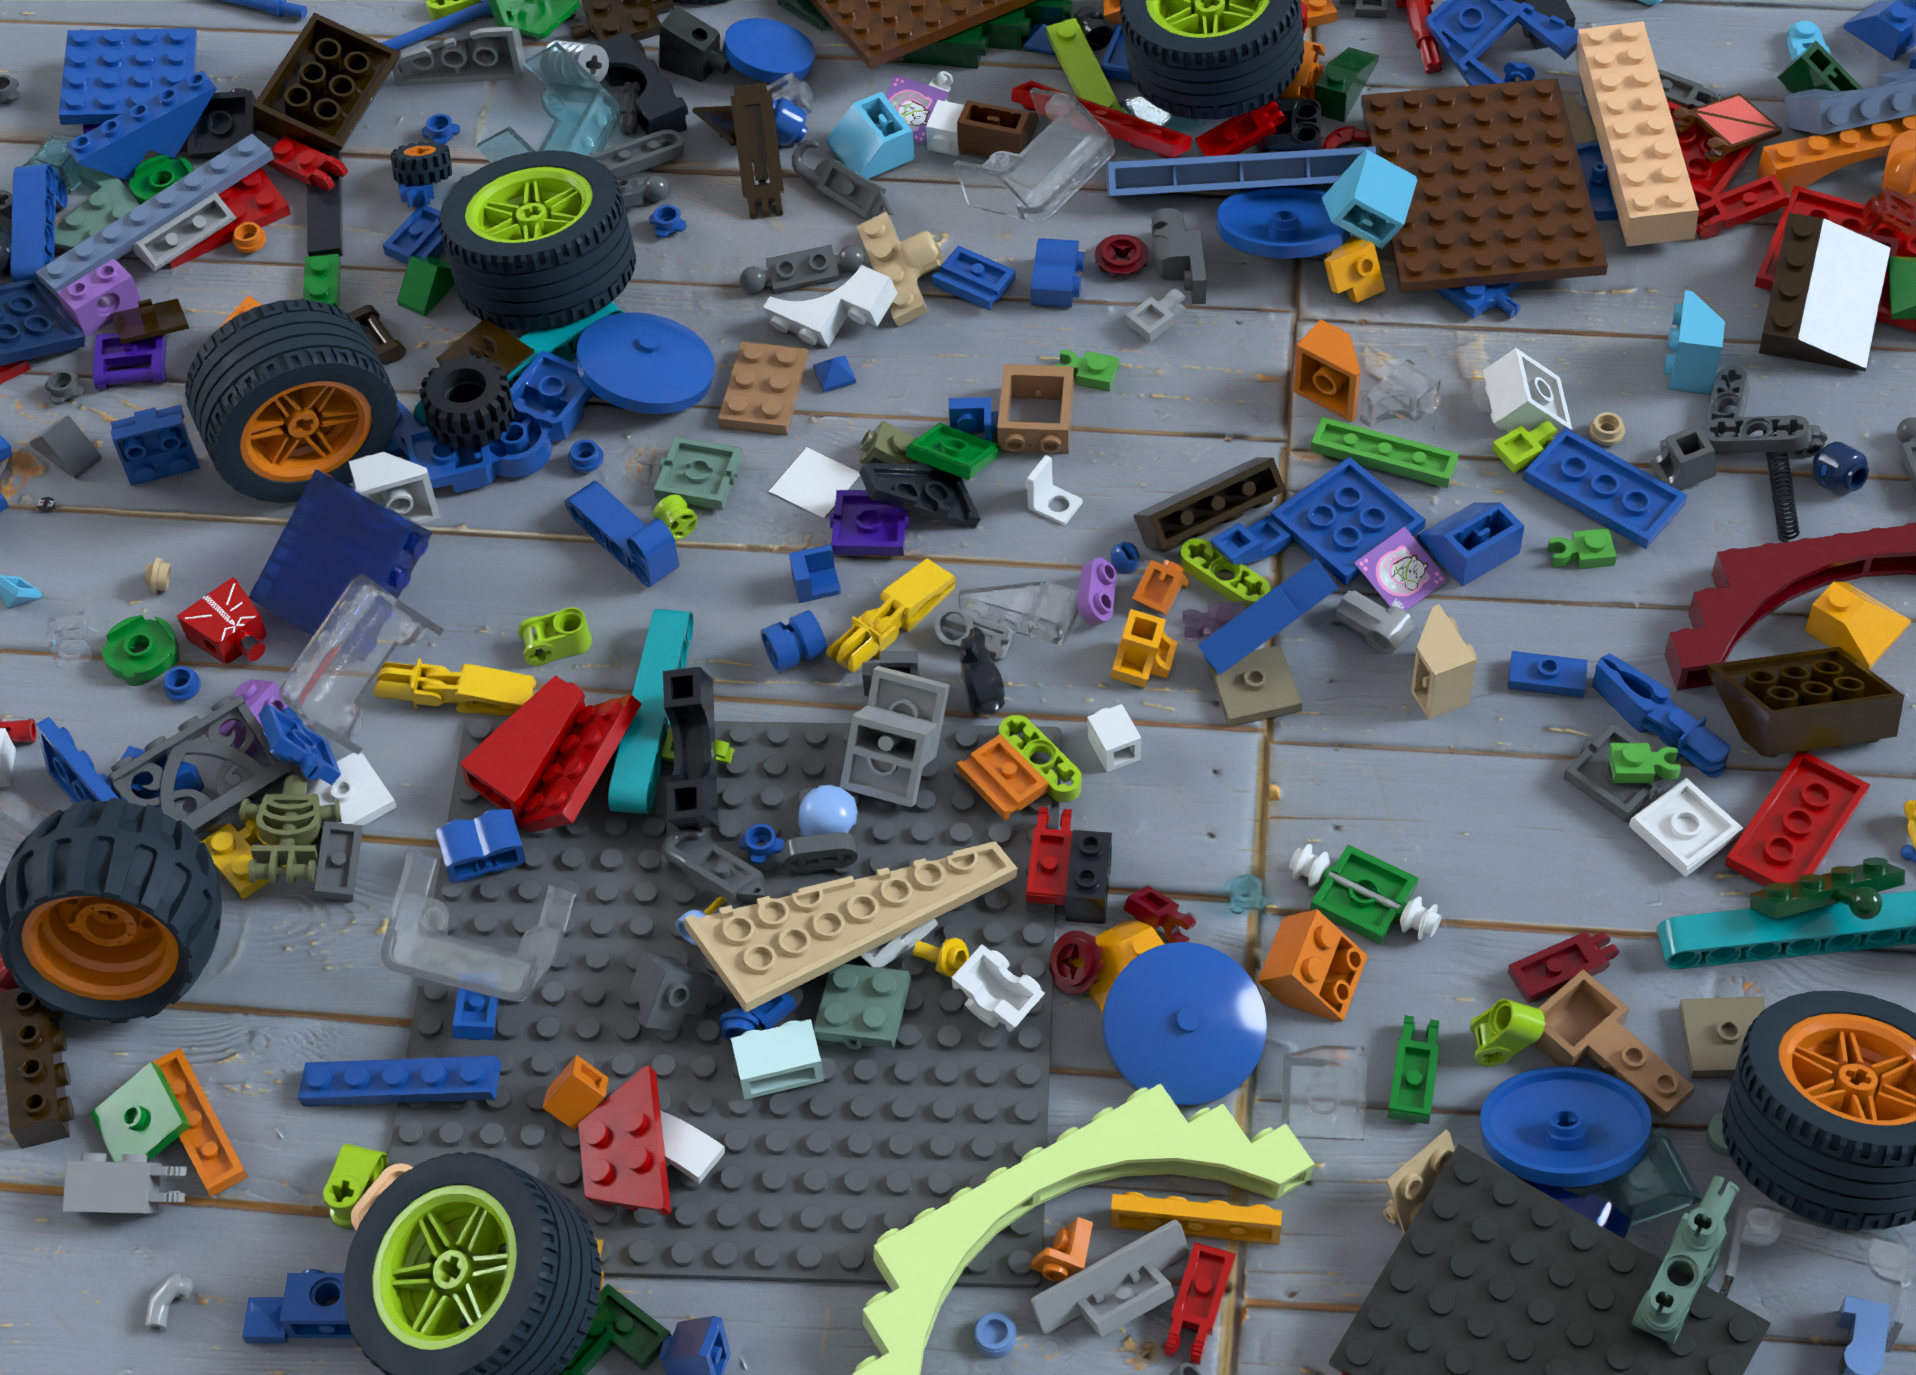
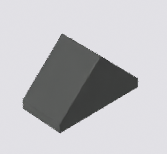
M69 415L53 423L29 442L32 448L75 480L102 459L101 454Z

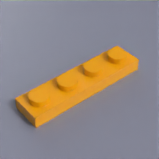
M1126 1192L1122 1195L1112 1194L1111 1228L1152 1232L1175 1219L1182 1225L1184 1235L1269 1244L1280 1243L1282 1210H1274L1267 1205L1233 1206L1221 1200H1212L1207 1203L1192 1202L1179 1196H1169L1165 1199L1151 1198L1138 1192Z

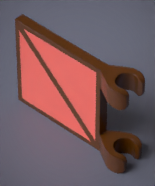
M1740 93L1690 110L1680 107L1675 109L1673 113L1678 119L1673 122L1677 133H1682L1697 123L1712 136L1707 142L1711 150L1703 155L1712 163L1720 161L1732 151L1779 136L1783 130Z

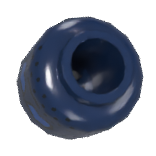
M1832 442L1818 450L1813 458L1814 479L1837 494L1845 495L1859 490L1865 484L1869 475L1867 458L1863 453L1843 442Z

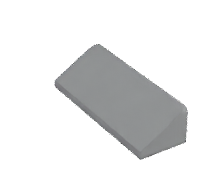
M217 192L136 242L133 252L155 272L235 221L236 217Z

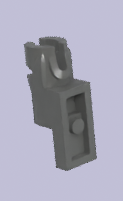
M1161 208L1154 211L1151 216L1155 265L1159 274L1165 280H1184V290H1191L1192 304H1206L1207 280L1201 230L1187 231L1183 214L1176 209Z

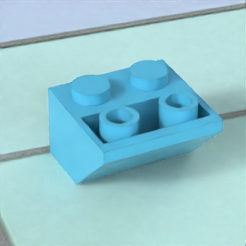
M882 91L853 103L826 139L827 145L842 164L867 179L915 159L913 130Z
M1364 149L1322 197V200L1332 223L1366 241L1373 242L1375 246L1383 249L1405 224L1417 178L1375 153Z
M1685 290L1682 304L1675 303L1672 325H1677V328L1670 327L1667 348L1673 351V354L1667 353L1664 374L1670 375L1669 389L1711 395L1723 346L1725 321L1693 291Z

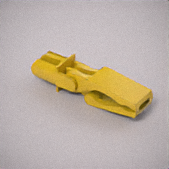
M928 558L882 591L880 600L885 603L881 607L867 610L859 618L853 616L852 627L827 647L825 652L827 657L837 661V664L848 669L852 674L862 667L863 662H868L873 656L880 660V651H884L896 640L900 628L910 632L955 589V576Z
M418 658L417 665L381 661L373 695L379 698L413 701L414 709H417L418 705L440 706L445 703L457 704L456 711L458 713L511 716L533 696L536 680L530 675L472 664H463L460 672H450L444 666L422 664L421 658Z

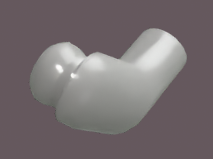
M180 1272L168 1274L150 1294L145 1330L153 1333L166 1331L169 1306L175 1297L180 1299L188 1298L193 1289L191 1277L181 1276Z

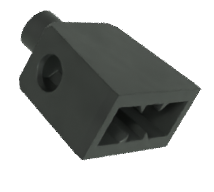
M675 6L660 24L659 68L698 82L705 81L713 70L723 74L730 70L731 64L726 60L723 52L719 51L720 33L718 30L682 8Z

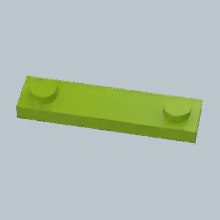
M1076 18L1046 26L1045 34L1076 96L1123 112Z

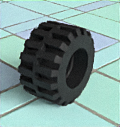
M468 355L467 358L456 356L449 362L446 360L440 362V367H433L428 372L429 377H424L421 382L420 398L428 428L432 436L438 438L440 443L444 445L451 443L452 448L460 449L461 446H466L467 449H474L475 445L480 444L483 447L489 445L490 440L496 441L501 438V432H507L511 427L510 421L514 419L513 400L507 375L496 362L490 363V359L486 357L476 359V355Z

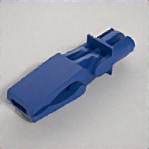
M1609 653L1600 658L1596 664L1592 687L1633 728L1641 733L1650 731L1659 736L1660 740L1666 745L1676 748L1678 754L1675 761L1683 757L1708 777L1716 778L1721 776L1726 767L1730 745L1705 727L1707 717L1702 718L1698 722L1669 698L1670 692L1668 688Z

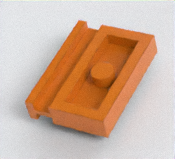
M1001 734L972 752L970 758L964 762L962 760L957 762V772L1005 821L1010 818V814L1015 810H1022L1049 791L1048 781Z

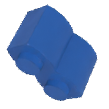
M1038 238L1031 280V305L1072 307L1074 297H1080L1081 277H1077V272H1084L1085 252L1079 251V241Z
M491 809L474 820H452L436 830L451 883L469 881L487 872L511 869L526 861L511 809Z

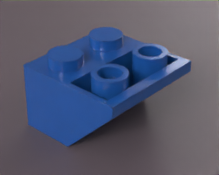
M1474 502L1418 534L1417 541L1463 587L1518 555L1521 550L1525 526L1501 502Z

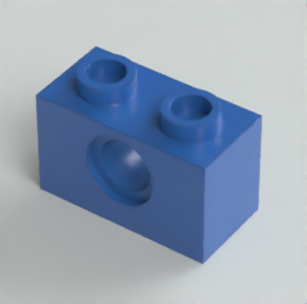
M306 1269L302 1273H287L280 1322L289 1338L355 1339L354 1335L351 1334L350 1324L347 1321L344 1307V1273H325L318 1269ZM339 1297L335 1304L323 1306L327 1300Z

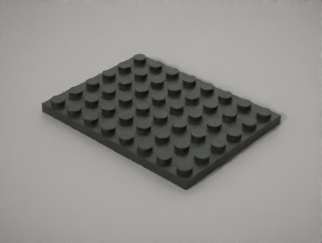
M1458 1144L1331 1356L1329 1365L1345 1375H1743L1771 1323L1701 1283L1690 1305V1311L1673 1345L1632 1325L1631 1323L1647 1289H1650L1663 1261ZM1673 1270L1668 1274L1669 1280L1674 1285L1686 1286L1692 1282L1690 1276L1680 1270Z

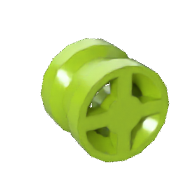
M675 494L665 497L656 505L653 511V518H659L667 525L674 536V540L687 537L693 532L698 523L697 515L687 508L686 501L680 495Z

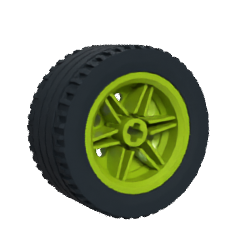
M1120 0L1126 57L1132 82L1138 92L1151 104L1172 115L1195 120H1218L1240 116L1259 109L1277 98L1292 83L1303 63L1304 35L1301 0Z
M546 150L505 157L485 165L468 175L453 188L441 208L439 216L440 233L462 304L480 320L488 319L503 329L521 331L544 330L572 324L589 317L609 305L624 291L635 270L636 253L618 180L604 164L586 155L570 151Z
M462 1152L447 1153L438 1158L434 1157L421 1162L397 1177L375 1199L361 1220L348 1251L343 1279L346 1318L350 1324L351 1334L354 1335L356 1344L362 1348L364 1356L370 1359L371 1364L380 1368V1371L385 1375H558L570 1363L586 1339L594 1319L601 1287L600 1253L598 1252L597 1241L593 1238L592 1227L588 1225L587 1218L580 1213V1209L576 1204L572 1203L570 1198L561 1194L557 1189L499 1158L490 1157L487 1154H477L475 1152H467L466 1154ZM505 1245L507 1246V1254L505 1248H503ZM466 1318L469 1326L463 1329V1321Z

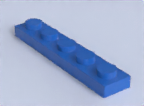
M497 1056L305 1062L298 1100L303 1106L495 1100L502 1063Z

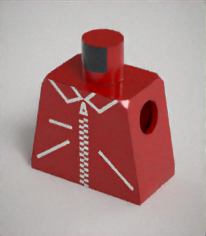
M234 577L177 615L185 638L224 664L231 663L241 655H244L249 661H256L265 652V645L261 641L266 638L267 632L261 616Z

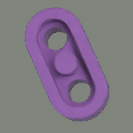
M1101 557L1084 563L1081 568L1077 601L1078 609L1082 618L1091 626L1107 622L1113 615L1117 573L1114 566Z

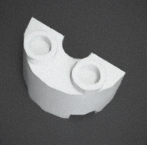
M981 944L954 974L952 986L954 989L960 988L969 998L964 1005L980 1020L993 1028L1000 1022L1006 1025L1008 1032H1011L1045 993L1032 977L1028 975H1022L1021 977L1013 975L1008 971V960L1001 953L995 950L990 951Z

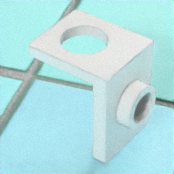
M1045 455L1026 480L1025 488L1028 496V509L1063 526L1067 524L1083 503L1082 498L1053 485L1052 458ZM1063 499L1068 502L1069 507L1065 511L1054 512L1048 505L1052 500Z

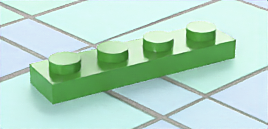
M1322 417L1311 441L1310 450L1311 452L1340 460H1346L1351 457L1359 465L1445 488L1449 487L1459 458V453L1325 417Z

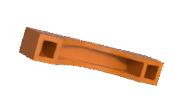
M1916 114L1829 134H1819L1764 146L1757 178L1761 179L1771 174L1775 175L1787 195H1789L1794 185L1807 188L1815 181L1849 164L1869 158L1887 156L1892 141L1900 133L1916 130Z

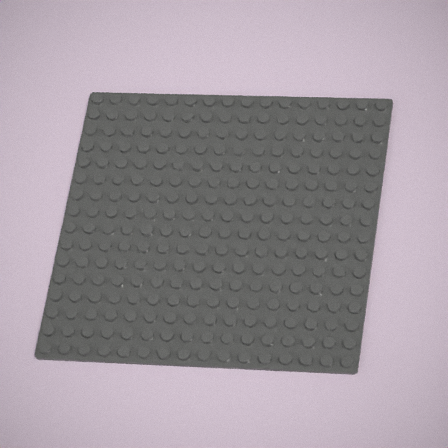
M470 717L465 721L447 823L452 820H474L488 810L499 809L466 785L460 762L508 718ZM715 721V740L728 742L729 747L734 749L730 764L716 761L718 827L695 829L702 833L701 839L687 838L678 842L675 847L686 853L702 845L716 844L761 871L765 881L763 886L765 897L770 896V899H778L797 893L800 888L853 876L854 880L876 875L878 869L888 867L889 871L906 868L913 866V861L924 858L926 861L939 860L952 855L953 851L996 841L1018 868L1016 878L936 917L938 925L920 941L941 948L945 939H962L967 946L969 958L982 944L990 951L995 950L1001 953L1008 960V971L1017 977L1022 975L1032 977L1045 993L1011 1032H1008L1006 1025L1000 1022L993 1028L980 1020L964 1005L969 998L962 989L953 988L951 977L942 975L935 970L937 963L912 955L914 945L898 958L881 967L909 971L911 976V983L894 1049L862 1045L860 1049L853 1050L848 1048L845 1043L816 1040L824 1081L745 1100L732 1042L725 1040L721 1036V1029L718 1026L719 1017L731 1009L740 1008L739 1003L700 948L686 941L680 935L675 925L676 921L690 910H701L704 912L719 895L688 877L685 870L668 861L662 854V843L665 838L679 830L667 820L666 782L672 777L674 762L663 760L650 814L611 812L608 804V794L619 743L573 823L529 834L515 820L526 859L524 863L503 871L487 872L469 881L451 883L443 855L441 854L406 1059L497 1056L502 1063L495 1100L398 1103L386 1168L400 1163L414 1168L419 1163L425 1162L430 1158H438L441 1155L453 1154L455 1152H462L464 1154L467 1152L483 1153L514 1165L557 1189L578 1206L580 1213L587 1218L588 1225L592 1227L593 1238L604 1240L600 1258L601 1271L604 1272V1276L888 1284L873 1261L874 1245L877 1244V1240L881 1235L894 1228H898L900 1231L909 1226L918 1214L928 1208L933 1207L937 1210L948 1204L950 1198L961 1189L966 1187L974 1189L986 1182V1178L995 1170L1001 1167L1010 1169L1019 1164L1023 1156L1037 1147L1047 1148L1053 976L1050 973L1049 960L1055 942L1056 905L1026 902V889L1034 827L1037 828L1039 806L1048 807L1049 823L1046 829L1059 830L1060 802L1054 800L1048 793H1045L1022 810H1015L1010 814V818L1005 821L957 772V762L960 760L964 762L970 758L972 752L998 736L999 726L942 725L937 755L922 769L917 801L912 808L845 790L854 797L858 811L856 825H853L848 832L856 838L858 858L854 864L843 868L793 872L784 866L782 851L781 853L772 854L766 859L764 864L756 865L751 862L750 854L746 850L739 848V838L745 835L746 831L755 824H769L774 829L776 837L783 839L784 843L792 838L803 836L798 824L799 807L802 799L813 788H818L820 785L840 787L851 723ZM1036 726L1062 752L1061 729L1058 727ZM1013 731L1009 733L1010 737L1017 735L1023 740V732L1020 734H1016ZM1043 752L1035 753L1030 757L1033 763L1039 765L1045 764L1051 759L1048 754ZM1058 777V785H1060L1061 779ZM759 843L758 845L763 846L765 843ZM726 900L719 908L731 905L732 909L739 908L740 903L734 905ZM749 902L751 905L757 904V902ZM719 908L713 914L719 913ZM643 952L675 957L686 966L708 973L715 979L702 1016L685 1014L679 1032L646 1028L638 1021L640 1013L639 1000L629 988ZM861 956L844 963L871 967ZM829 971L788 991L787 993L795 999L796 1008L772 1028L780 1027L788 1021L796 1020L801 1022L811 1019L814 1030ZM460 975L500 977V996L494 1040L452 1038V1025ZM852 1040L851 1043L856 1044L857 1041ZM576 1055L609 1078L605 1098L598 1106L640 1069L649 1065L656 1071L660 1111L683 1120L725 1147L724 1155L700 1184L670 1164L666 1167L671 1214L666 1216L659 1215L654 1210L638 1208L637 1211L623 1209L617 1204L611 1206L592 1204L585 1198L579 1127L575 1130L571 1129L542 1108L548 1087ZM1045 1202L1035 1206L997 1233L965 1267L954 1286L1039 1287L1042 1283V1273L1030 1269L1031 1259L1043 1250ZM505 1245L503 1248H505L507 1254V1246Z

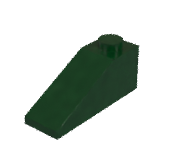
M1817 41L1798 55L1777 77L1792 93L1815 88L1827 91L1863 89Z
M1348 47L1327 64L1316 84L1315 101L1321 106V116L1340 122L1346 121L1379 61V55Z

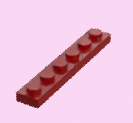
M1030 80L1012 88L1011 101L1023 105V108L1026 110L1041 111L1049 114L1050 118L1054 120H1066L1075 123L1080 129L1098 131L1103 133L1105 138L1129 142L1133 148L1157 152L1159 157L1165 159L1176 158L1178 155L1191 149L1192 136Z

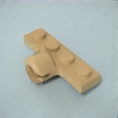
M887 212L858 225L857 229L874 271L890 277L898 293L889 307L897 326L900 327L928 313L929 311L918 287L917 279L940 268L944 263L943 255L937 242L933 240L932 234L929 231H921L904 241H900Z

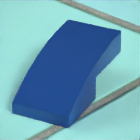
M1268 515L1248 528H1245L1239 522L1211 538L1210 544L1232 564H1245L1264 559L1291 546V535Z

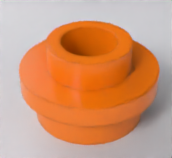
M254 222L242 223L234 230L233 244L240 252H255L266 243L265 231Z

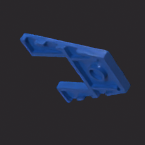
M1445 0L1425 18V26L1469 86L1505 83L1480 63L1477 58L1517 22L1565 60L1577 47L1578 30L1566 25L1565 20L1554 15L1550 18L1535 11L1534 6L1525 2L1519 4L1513 0Z

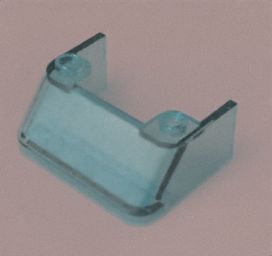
M558 42L526 59L524 65L546 86L541 96V103L545 112L555 121L538 151H570L588 156L604 150L621 116V109L617 100ZM510 126L481 141L476 146V149L491 163L505 157L535 151Z

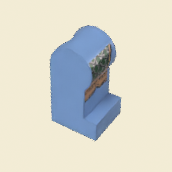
M1845 1296L1838 1311L1837 1327L1849 1329L1847 1347L1838 1365V1375H1877L1880 1372L1884 1363L1890 1305Z

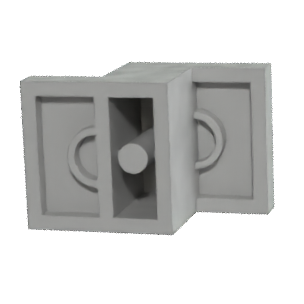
M881 666L874 668L867 706L852 716L840 788L912 808L917 801L922 769L937 755L950 685Z

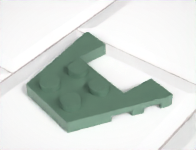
M85 167L78 173L81 183L96 192L90 195L83 204L68 214L55 227V248L65 249L68 252L140 205L118 177L89 167Z

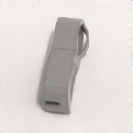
M950 608L938 615L935 621V631L942 642L960 647L961 640L971 636L972 629L978 627L985 635V646L989 653L996 656L995 659H1004L1006 657L1013 637L1012 628L969 614L963 609ZM952 613L959 614L964 618L967 626L947 620L946 617ZM943 626L965 634L960 639L950 640L944 634Z

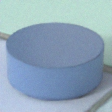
M999 1312L987 1313L980 1317L974 1326V1343L982 1355L988 1358H1002L1014 1349L1017 1341L1016 1326L1007 1315Z

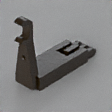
M766 83L733 86L735 96L730 97L743 197L748 198L750 219L757 218V208L755 205L762 204L763 217H770L768 203H775L774 210L776 216L783 215L780 193H784L772 91L767 92ZM768 172H769V180H770V183H767V182H766V180H768Z

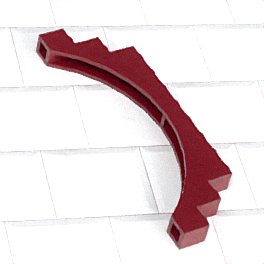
M1913 522L1889 528H1873L1868 531L1847 534L1837 533L1832 536L1811 539L1802 538L1797 541L1776 544L1766 543L1761 546L1741 549L1730 548L1717 552L1712 571V577L1717 589L1706 588L1693 592L1688 613L1693 629L1684 628L1669 633L1664 656L1676 690L1713 686L1714 684L1707 673L1708 664L1726 662L1733 648L1760 620L1788 601L1823 586L1831 585L1833 582H1845L1873 576L1916 575V523Z

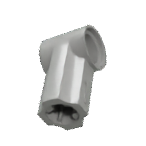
M1349 590L1342 597L1335 612V618L1365 635L1369 645L1376 652L1386 656L1391 655L1415 628L1412 618L1403 609L1393 606L1385 609L1355 590Z

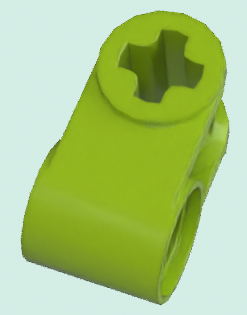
M570 607L539 617H530L523 620L518 626V635L524 640L525 644L523 651L524 660L530 665L540 666L554 660L585 653L592 645V635L586 616L578 608ZM532 628H535L536 634L532 633ZM540 648L542 649L541 655L538 652V649Z
M1500 999L1488 1010L1474 1017L1469 1025L1471 1032L1476 1036L1477 1050L1474 1054L1475 1061L1479 1065L1488 1067L1502 1065L1518 1052L1535 1043L1544 1031L1545 1017L1543 1012L1539 1008L1508 999Z
M348 1143L341 1147L333 1171L323 1191L325 1203L330 1208V1216L335 1225L341 1228L353 1227L351 1212L356 1203L386 1169L388 1163L386 1152Z

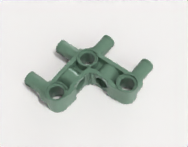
M1714 1175L1712 1177L1711 1184L1699 1208H1694L1689 1213L1686 1212L1682 1217L1664 1261L1650 1289L1648 1288L1631 1323L1671 1345L1675 1343L1690 1311V1305L1701 1283L1706 1286L1709 1284L1721 1257L1719 1255L1727 1235L1725 1226L1732 1216L1729 1207L1740 1190L1735 1183L1729 1180L1723 1194L1719 1195L1725 1180L1721 1176ZM1673 1270H1680L1690 1276L1692 1282L1686 1286H1677L1669 1280L1668 1274Z

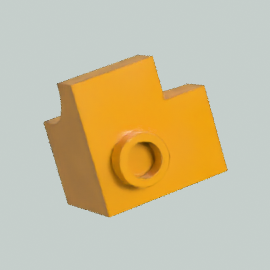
M1351 237L1338 248L1326 252L1327 258L1324 259V264L1332 292L1339 294L1346 290L1350 301L1358 303L1385 291L1373 242Z
M1130 609L1121 634L1110 678L1143 688L1146 687L1150 674L1165 679L1168 678L1178 641L1171 639L1164 632L1166 619Z

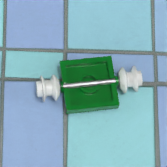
M1308 844L1304 849L1298 848L1292 856L1289 869L1293 870V880H1297L1303 875L1308 878V887L1310 888L1323 882L1311 901L1310 910L1318 909L1327 919L1379 944H1382L1397 918L1400 919L1402 932L1405 933L1410 928L1418 931V940L1420 941L1426 935L1432 937L1441 921V915L1437 914L1438 905L1434 904L1427 909L1422 906V897L1420 896L1408 902L1418 885V877L1350 845H1347L1333 868L1329 866L1328 852L1325 851L1320 856L1312 854L1311 844Z

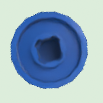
M810 610L790 617L788 625L780 621L761 629L764 648L770 662L778 673L798 666L801 658L808 662L826 654L827 644L816 617Z

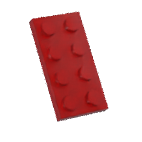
M261 167L219 194L220 198L235 215L236 220L169 262L168 264L171 269L232 242L234 230L242 223L254 222L262 228L291 215L289 205Z
M632 694L617 699L611 698L600 704L588 705L580 712L576 720L578 724L573 733L562 742L559 748L561 753L556 762L545 771L542 776L543 784L524 807L526 812L519 825L529 834L574 822L642 705Z
M1797 752L1728 854L1724 865L1765 887L1771 883L1799 881V877L1802 875L1815 874L1869 791L1870 784L1809 753Z

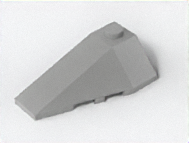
M515 27L480 28L403 53L392 69L396 86L522 79L524 50L520 31Z

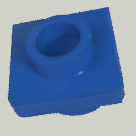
M991 397L949 398L950 426L964 432L985 431V439L992 442V433H997L999 411H992Z

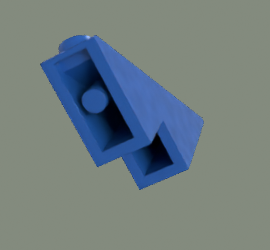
M204 71L194 73L187 79L164 89L145 102L133 106L121 115L105 121L102 125L84 135L76 137L66 145V148L78 164L130 181V177H133L136 167L142 162L148 150L168 155L173 159L176 158L217 87Z
M1315 558L1199 643L1198 647L1204 653L1205 661L1221 675L1339 587L1318 558Z

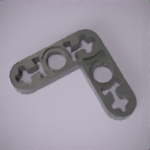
M1730 366L1717 373L1704 427V432L1715 453L1793 452L1802 450L1810 444L1812 435L1809 422L1802 416L1744 417L1750 384L1747 373L1743 368ZM1733 382V392H1728L1727 387H1730ZM1732 405L1736 407L1729 413L1718 412L1724 406ZM1758 430L1767 432L1763 437L1757 439L1749 438L1752 432Z

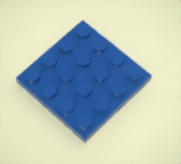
M196 28L68 30L59 107L60 124H103L105 121L130 110L133 106L156 96L164 89L187 79L196 72L198 41Z

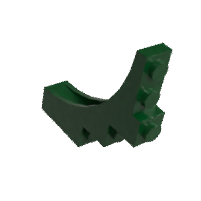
M1037 0L903 55V62L978 69L981 56L987 55L988 48L1021 50L1024 38H1029L1030 31L1034 25L1045 24L1049 26L1072 19L1073 0Z

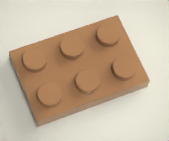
M741 341L718 416L719 428L787 435L809 360L808 349Z

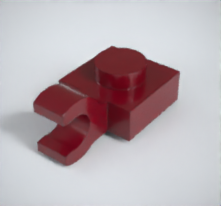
M1148 885L1128 896L1123 908L1124 911L1134 916L1136 920L1148 924L1154 929L1160 926L1163 927L1166 938L1170 943L1189 942L1190 938L1180 932L1179 926L1189 930L1197 923L1192 916L1178 911L1179 904Z

